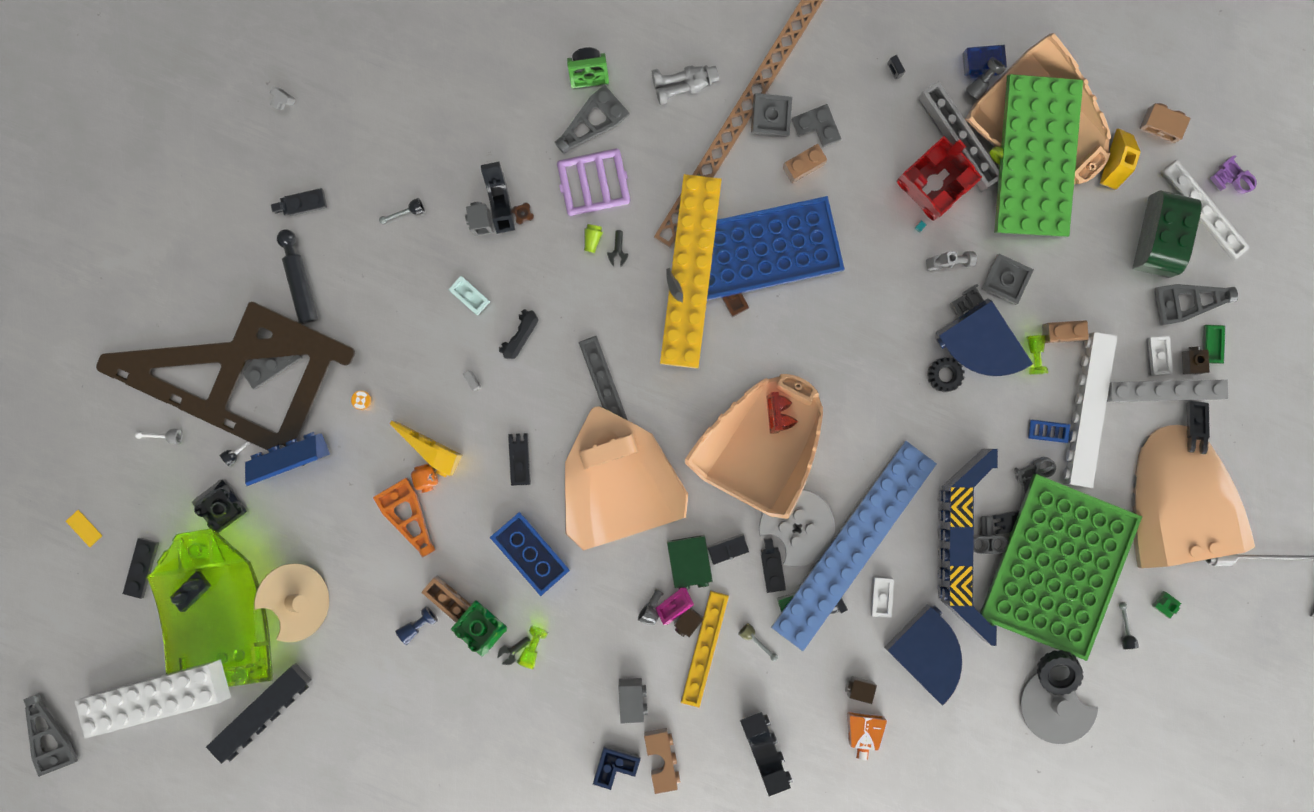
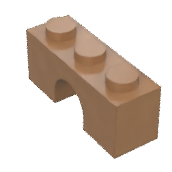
M667 728L644 732L647 755H660L665 761L661 768L651 770L655 794L678 790L677 784L681 783L679 771L675 772L674 769L677 759L675 752L671 753L670 745H674L672 733L668 734Z

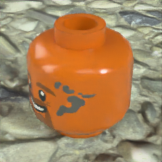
M429 464L414 467V471L411 472L414 488L422 490V493L434 490L433 486L438 484L435 468L429 466Z

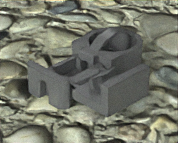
M978 284L965 290L962 295L966 294L965 297L961 296L950 303L959 317L965 311L971 310L984 301L976 288L979 286Z
M1041 457L1032 461L1033 465L1020 470L1018 468L1014 469L1015 474L1018 476L1017 481L1023 485L1025 494L1033 474L1046 478L1051 477L1056 472V464L1048 457ZM1050 461L1051 466L1040 469V465L1043 462Z

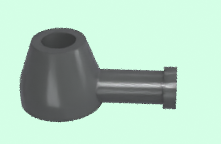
M655 589V593L649 603L641 610L638 621L649 625H654L657 622L659 615L654 608L664 593Z

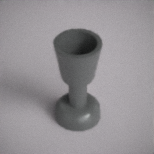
M991 57L987 62L989 69L984 76H979L966 88L967 92L978 100L986 92L990 85L988 81L995 73L1002 74L1006 69L996 58Z

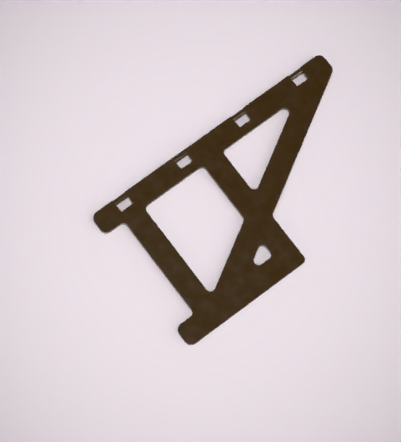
M249 302L231 342L105 353L99 357L96 369L113 379L115 378L128 386L175 406L190 415L268 451V449L280 444L286 447L285 442L293 439L298 441L300 432L331 361H336L342 365H349L355 356V350L340 341L256 302ZM260 328L271 331L272 337L259 339L258 332ZM309 355L310 360L278 433L227 409L229 400L247 360ZM217 362L221 364V369L207 400L162 380L151 373L153 368ZM120 369L129 373L127 379L117 375ZM173 394L182 398L180 404L171 400ZM226 419L236 423L234 429L224 425Z

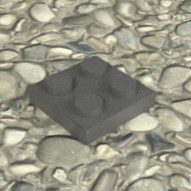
M755 93L753 96L751 133L789 136L792 97Z
M997 254L982 289L1017 305L1034 269L1004 255Z

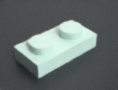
M462 276L448 289L477 316L490 303L485 296Z

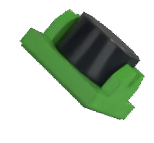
M585 47L575 51L572 54V58H567L572 88L609 83L605 53L600 54L599 50L595 48Z

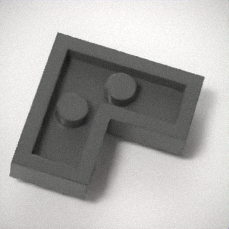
M828 104L791 119L798 137L816 130L822 147L841 141V136Z

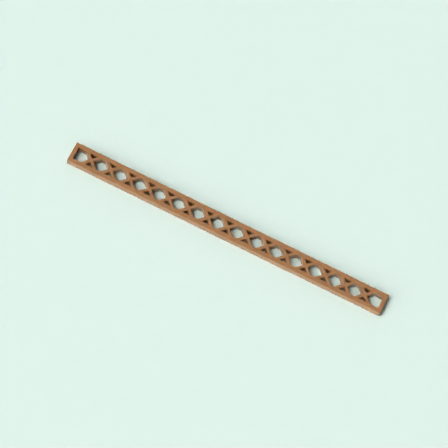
M801 0L693 175L697 176L699 173L700 176L714 178L752 117L754 96L751 89L752 86L761 85L762 92L760 94H766L824 0ZM810 5L812 12L803 15L802 6ZM800 21L802 28L793 31L792 22ZM790 37L792 44L783 47L782 38ZM780 53L782 60L773 63L772 54ZM771 69L772 76L763 79L762 70ZM751 100L752 108L743 111L742 102ZM741 116V126L733 127L731 120ZM731 132L732 141L723 143L721 136ZM721 148L722 157L713 159L711 152ZM711 164L712 173L703 175L701 168ZM681 194L654 236L655 239L669 248L676 239L677 229L675 231L674 228L677 227L678 223L673 224L671 217L673 214L679 213L677 207L678 205L680 206ZM671 229L673 236L669 241L660 236L663 230Z

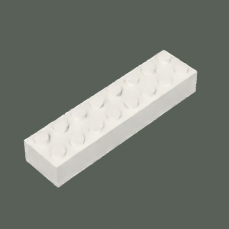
M220 659L92 694L76 700L75 705L84 738H89L218 704L231 698Z

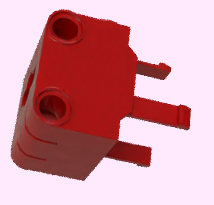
M943 136L897 179L900 188L933 221L938 217L940 218L982 178L974 165L961 152L966 145L960 139L955 144H952ZM945 169L949 175L943 180L942 188L937 191L932 190L929 194H926L922 189L927 185V178L934 174L938 175Z

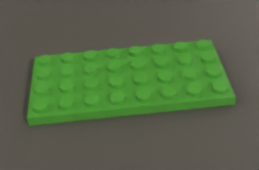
M1007 75L1001 143L1003 157H1000L994 233L1069 237L1083 80Z

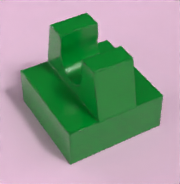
M1163 591L1152 607L1171 619L1180 610L1179 606L1182 603Z

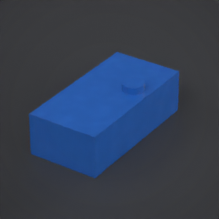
M520 512L490 537L540 596L570 571Z

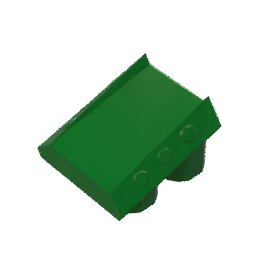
M476 600L454 624L451 631L458 638L462 639L472 652H477L482 657L489 652L493 645L507 631V626Z

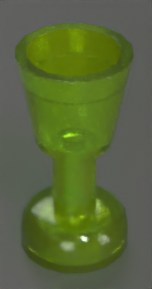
M1046 335L1027 336L1030 353L1034 356V367L1029 368V375L1048 374V368L1042 366L1041 356L1045 349Z
M531 626L529 633L533 636L529 647H525L517 663L523 667L534 669L538 653L536 650L540 639H545L548 636V632L542 628Z

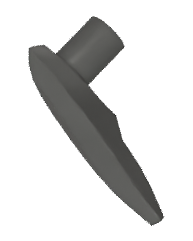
M668 268L666 269L669 290L677 301L683 303L682 288L673 276L671 269Z

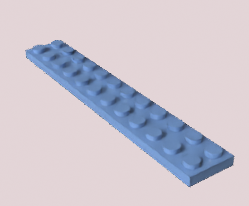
M904 441L831 545L771 626L773 630L801 651L805 650L937 463L909 442Z

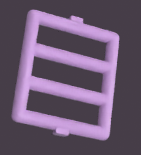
M615 148L563 159L557 162L561 182L559 187L561 193H563L569 216L630 203L626 181L628 179L627 172L624 171L619 149ZM614 157L622 194L621 198L612 200L602 160ZM591 161L596 163L603 197L602 202L593 204L584 163ZM572 165H577L585 205L579 207L573 206L565 168Z

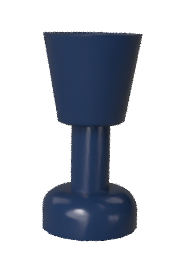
M426 606L421 610L422 617L415 623L410 622L395 631L398 638L405 645H408L419 633L418 629L428 622L433 625L438 621L429 607Z

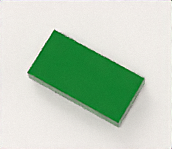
M1204 325L1203 350H1208L1210 364H1224L1225 325Z

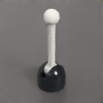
M246 441L235 451L226 450L219 456L230 467L237 460V453L248 446L250 442Z

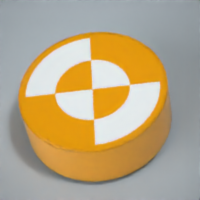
M357 391L351 397L353 407L359 410L367 409L372 402L370 394L366 391Z

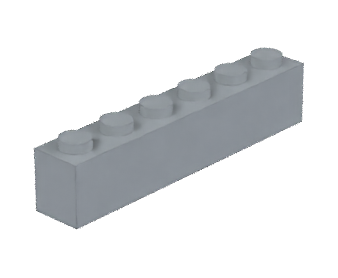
M938 81L923 91L918 98L942 134L952 144H955L960 139L966 145L961 152L982 176L981 180L977 183L981 192L998 182V168L941 83Z
M1228 380L1110 382L1107 402L1228 399Z

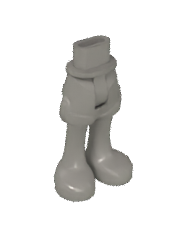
M687 66L684 68V71L673 75H662L658 69L652 70V79L660 105L666 104L671 96L687 91L696 93L702 88L712 85V82L719 81L716 66ZM681 81H684V82H685V83H683V84H680V85H677V86H674V87H670V88H664V87H663V86H666V85H669V84H672V83H676V82H681Z

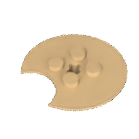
M302 564L282 565L267 574L260 583L255 595L254 610L266 608L272 610L277 615L280 622V630L276 640L283 642L301 641L315 633L324 622L329 608L328 589L323 578L312 568Z

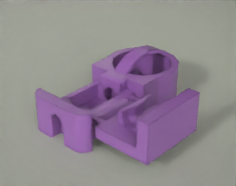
M1234 155L1219 166L1220 170L1212 175L1210 179L1220 191L1227 188L1225 184L1229 182L1238 193L1245 194L1255 189L1257 180L1249 170L1243 171L1234 160L1237 156ZM1241 178L1249 185V190L1241 187Z

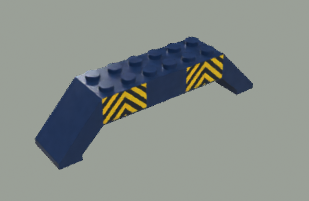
M982 449L942 486V490L939 491V501L942 502V510H939V521H942V529H939V540H942V544L938 552L939 559L941 560V567L938 570L941 587L938 588V596L979 638L991 646H997V626L989 623L973 606L974 487L993 468H998V449Z

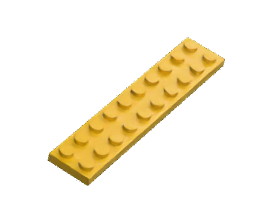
M687 174L683 176L672 264V274L682 288L683 303L677 301L669 290L660 364L699 368L722 181L720 178Z

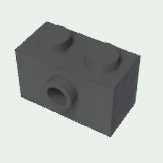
M482 202L470 203L471 206L466 207L467 214H465L466 224L469 226L470 231L475 236L494 233L491 213L485 203L482 204Z
M642 678L619 679L621 724L644 722V715H648L647 703H643V697H647L646 685H642Z

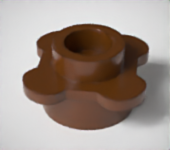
M528 203L514 206L512 209L516 216L517 224H523L524 221H531L534 218Z

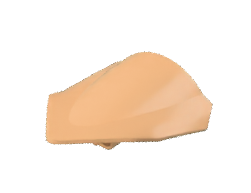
M599 406L592 408L565 462V534L582 550H586L686 518L688 492L653 434Z

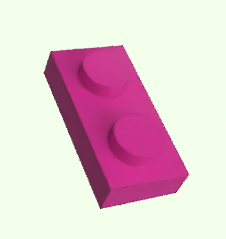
M681 588L655 609L663 625H668L692 607L694 603L687 589Z

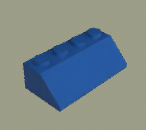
M312 432L304 435V440L299 442L297 439L285 442L286 447L280 448L279 445L268 449L269 453L265 455L262 452L251 455L252 460L245 462L246 486L330 455L322 433L315 435Z

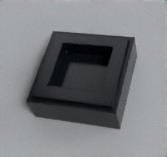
M897 55L890 58L888 66L897 80L906 71Z

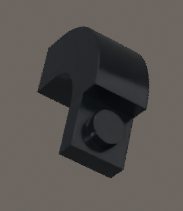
M500 161L481 165L496 234L515 230L510 197Z

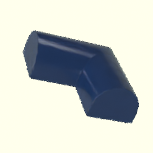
M604 746L592 785L611 790L616 772L635 777L641 757Z

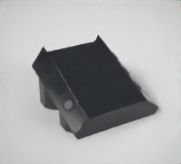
M218 480L217 483L191 502L195 507L194 512L196 515L203 517L207 522V526L215 534L221 532L247 512L223 480Z

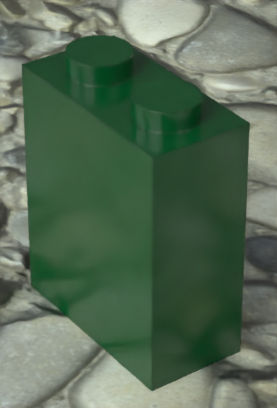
M705 535L667 541L674 588H686L688 590L692 585H698V588L707 587L710 582H713Z

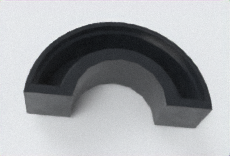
M760 712L740 720L768 796L770 797L790 789V783L793 781L789 771L785 772L782 766L785 760L782 752H777L775 744L778 742L774 732H769L768 726L771 723L767 714L763 715Z

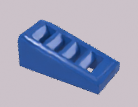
M1031 420L1028 438L1068 443L1070 424ZM1036 424H1040L1039 436L1035 435ZM1044 425H1048L1046 437L1043 436ZM1052 426H1056L1054 438L1050 437ZM1059 427H1063L1062 439L1058 438Z

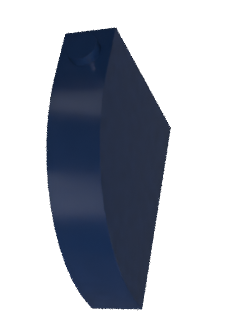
M988 298L936 332L939 337L936 341L942 349L946 348L960 364L973 372L987 376H1005L1020 372L1033 365L993 301Z
M927 604L884 648L943 706L952 696L959 683L962 671V653L954 631L941 617L943 613L935 605L931 607Z

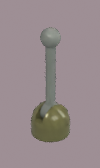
M749 623L743 626L738 635L745 640H753L770 656L772 661H776L778 655L772 653L755 637V629Z

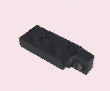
M322 188L280 198L281 202L271 204L272 212L275 214L283 212L284 216H294L327 208Z
M772 538L764 539L765 549L761 550L760 555L766 592L784 591L786 586L778 547L774 548Z

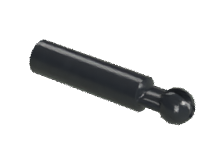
M281 230L277 235V242L284 248L286 254L282 258L298 322L301 324L318 320L303 261L301 255L296 254L293 247L296 242V236L291 230Z

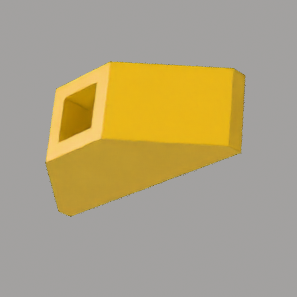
M1119 128L1116 129L1109 151L1110 156L1099 183L1114 190H1117L1135 171L1141 153L1134 135Z

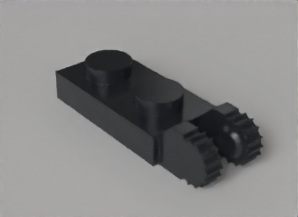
M1189 400L1187 403L1188 452L1193 453L1195 451L1196 439L1201 440L1199 444L1200 454H1206L1208 451V439L1210 438L1209 403Z

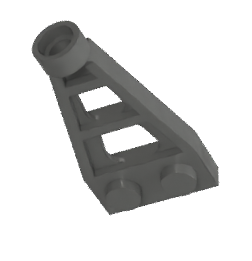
M603 85L590 96L564 134L554 143L565 154L568 150L616 127L629 116V112L607 86ZM597 107L606 116V121L599 125H592L588 121V115L593 108ZM584 122L590 131L582 137H577L574 129L579 123Z
M1173 284L1155 288L1161 325L1184 322L1223 304L1238 300V292L1235 287L1220 288ZM1200 293H1212L1214 302L1203 306ZM1179 295H1192L1195 306L1187 311H1182Z
M38 693L24 699L31 759L38 777L77 762L78 759L71 742L43 704L40 694ZM42 716L48 725V729L42 732H38L35 725V718ZM46 734L52 735L58 743V747L49 752H43L41 749L40 740Z

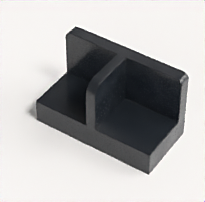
M743 533L707 546L713 565L729 559L732 560L734 557L749 552Z

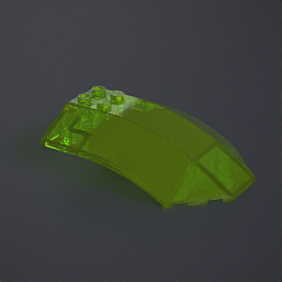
M213 528L176 534L169 549L165 550L156 562L157 566L153 572L149 573L145 578L149 581L160 618L166 674L221 659L228 687L273 681L267 614L265 608L254 610V600L259 583L251 562ZM196 571H201L211 584V587L186 612H180L176 605L171 602L170 597Z

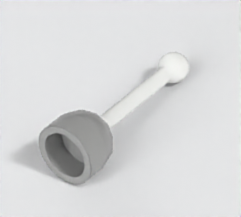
M171 429L166 434L142 433L140 431H136L134 434L137 439L141 437L166 438V441L171 444H180L182 441V431L180 429Z

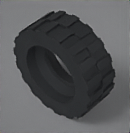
M1053 650L1050 653H1046L1044 657H1041L1040 662L1037 664V674L1040 683L1049 693L1051 692L1054 695L1070 694L1076 691L1082 684L1081 681L1084 677L1082 667L1076 656L1068 651ZM1060 664L1067 666L1070 674L1066 679L1057 681L1051 677L1050 671L1054 666Z

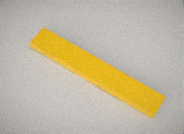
M710 590L681 699L683 704L700 708L729 595Z

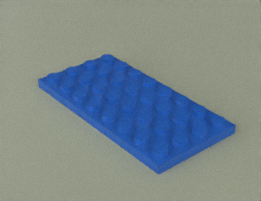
M828 196L718 219L716 222L707 301L844 271L845 268Z

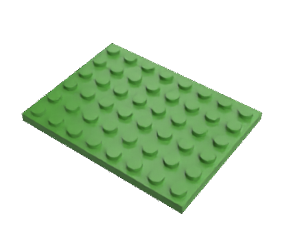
M1033 474L980 614L989 623L1052 648L1068 651L1072 655L1074 654L1076 657L1087 661L1142 516L1038 474Z

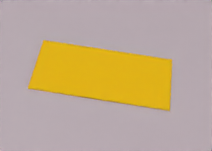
M79 510L66 520V523L89 547L102 537L99 531Z

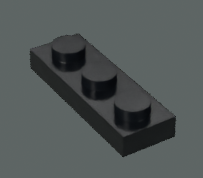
M144 538L137 539L122 594L139 599L144 598L159 542Z

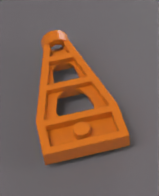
M408 478L401 480L373 497L381 513L419 551L422 558L435 551L429 538L417 493ZM405 501L409 502L412 516L407 520H401L395 514L394 508ZM414 520L418 522L421 533L416 537L412 536L406 528V525ZM422 544H427L424 548L421 547Z

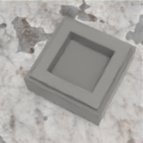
M468 370L463 373L473 391L481 388L472 371Z

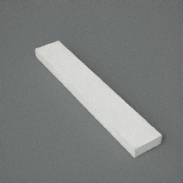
M1175 160L1160 172L1177 194L1201 201L1200 222L1232 260H1236L1250 248L1178 160Z

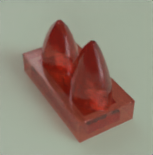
M771 392L766 396L770 434H777L780 431L792 428L798 421L792 416L781 414V411L791 406L792 401L785 396L779 395V392Z

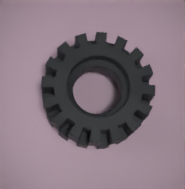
M951 357L940 358L934 361L928 368V382H931V386L936 388L937 391H953L962 385V380L965 378L963 373L965 371L962 370L961 367L963 366L957 360ZM944 367L951 369L953 372V377L949 382H943L939 378V371Z

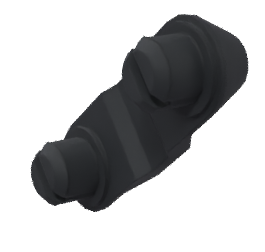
M526 309L521 311L522 315L519 314L521 323L518 326L517 333L510 339L509 343L504 342L501 344L502 347H499V352L503 354L505 359H515L538 323V317L534 311H527Z

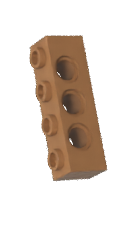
M438 575L421 592L455 622L471 606L465 598Z

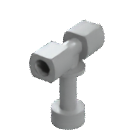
M949 251L940 256L937 255L926 259L927 270L929 271L943 267L952 268L954 264L963 263L965 267H971L977 263V255L974 251H966L962 256H957L955 251Z

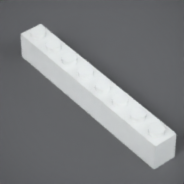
M1098 332L1089 333L1088 340L1084 341L1086 351L1081 359L1083 369L1082 374L1078 378L1080 388L1079 393L1075 397L1076 411L1072 415L1074 425L1073 430L1069 434V441L1071 443L1070 449L1066 453L1067 468L1063 471L1064 484L1093 488L1117 342V336Z

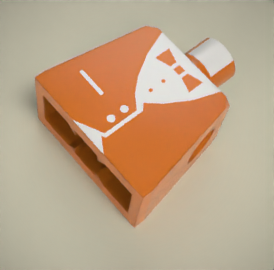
M847 712L849 744L851 747L857 748L856 758L868 760L869 750H879L887 720L884 716Z

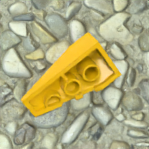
M391 420L390 425L433 468L437 469V474L443 477L454 474L463 456L462 454L397 421Z

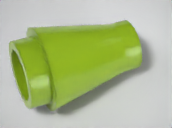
M587 224V227L584 228V251L595 253L603 233L601 226Z

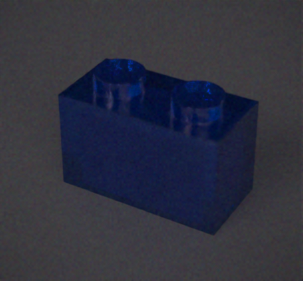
M1005 45L969 47L962 53L964 76L970 75L971 78H977L985 74L989 69L987 62L991 57L999 60L1007 68Z

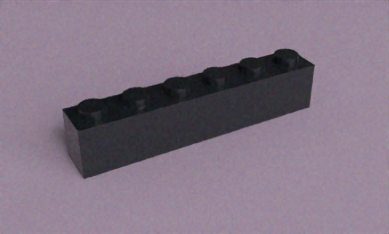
M296 663L292 665L214 738L206 748L221 764L226 760L232 761L239 754L237 750L241 746L243 748L247 747L253 741L251 737L255 733L259 735L267 728L265 724L269 720L273 722L281 714L279 712L280 709L283 707L288 708L295 701L293 697L297 693L301 695L309 688L307 684L311 681L310 677Z

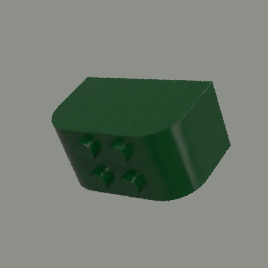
M1162 190L1149 196L1132 269L1167 278L1184 272L1192 255L1200 220L1202 204L1199 199Z

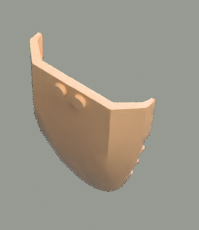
M1054 33L1047 35L1029 48L972 106L965 118L992 145L1001 147L1007 75L1083 80L1074 184H1081L1094 178L1104 168L1110 156V130L1105 116L1100 111L1096 102L1097 98L1092 94L1088 86V80L1083 77L1078 69L1079 65Z
M781 374L779 377L763 379L746 391L744 396L737 402L734 401L731 407L724 414H721L718 420L704 432L685 458V464L703 481L766 515L789 519L808 479L818 446L823 418V406L818 391L808 381L795 375Z
M1170 425L1161 427L1151 433L1144 446L1140 448L1135 471L1136 486L1133 489L1135 494L1133 512L1142 516L1134 537L1136 561L1139 568L1169 567L1245 553L1255 548L1245 508L1227 469L1209 441L1206 454H1200L1199 444L1201 440L1197 439L1195 451L1193 453L1188 452L1187 442L1189 438H1187V426Z

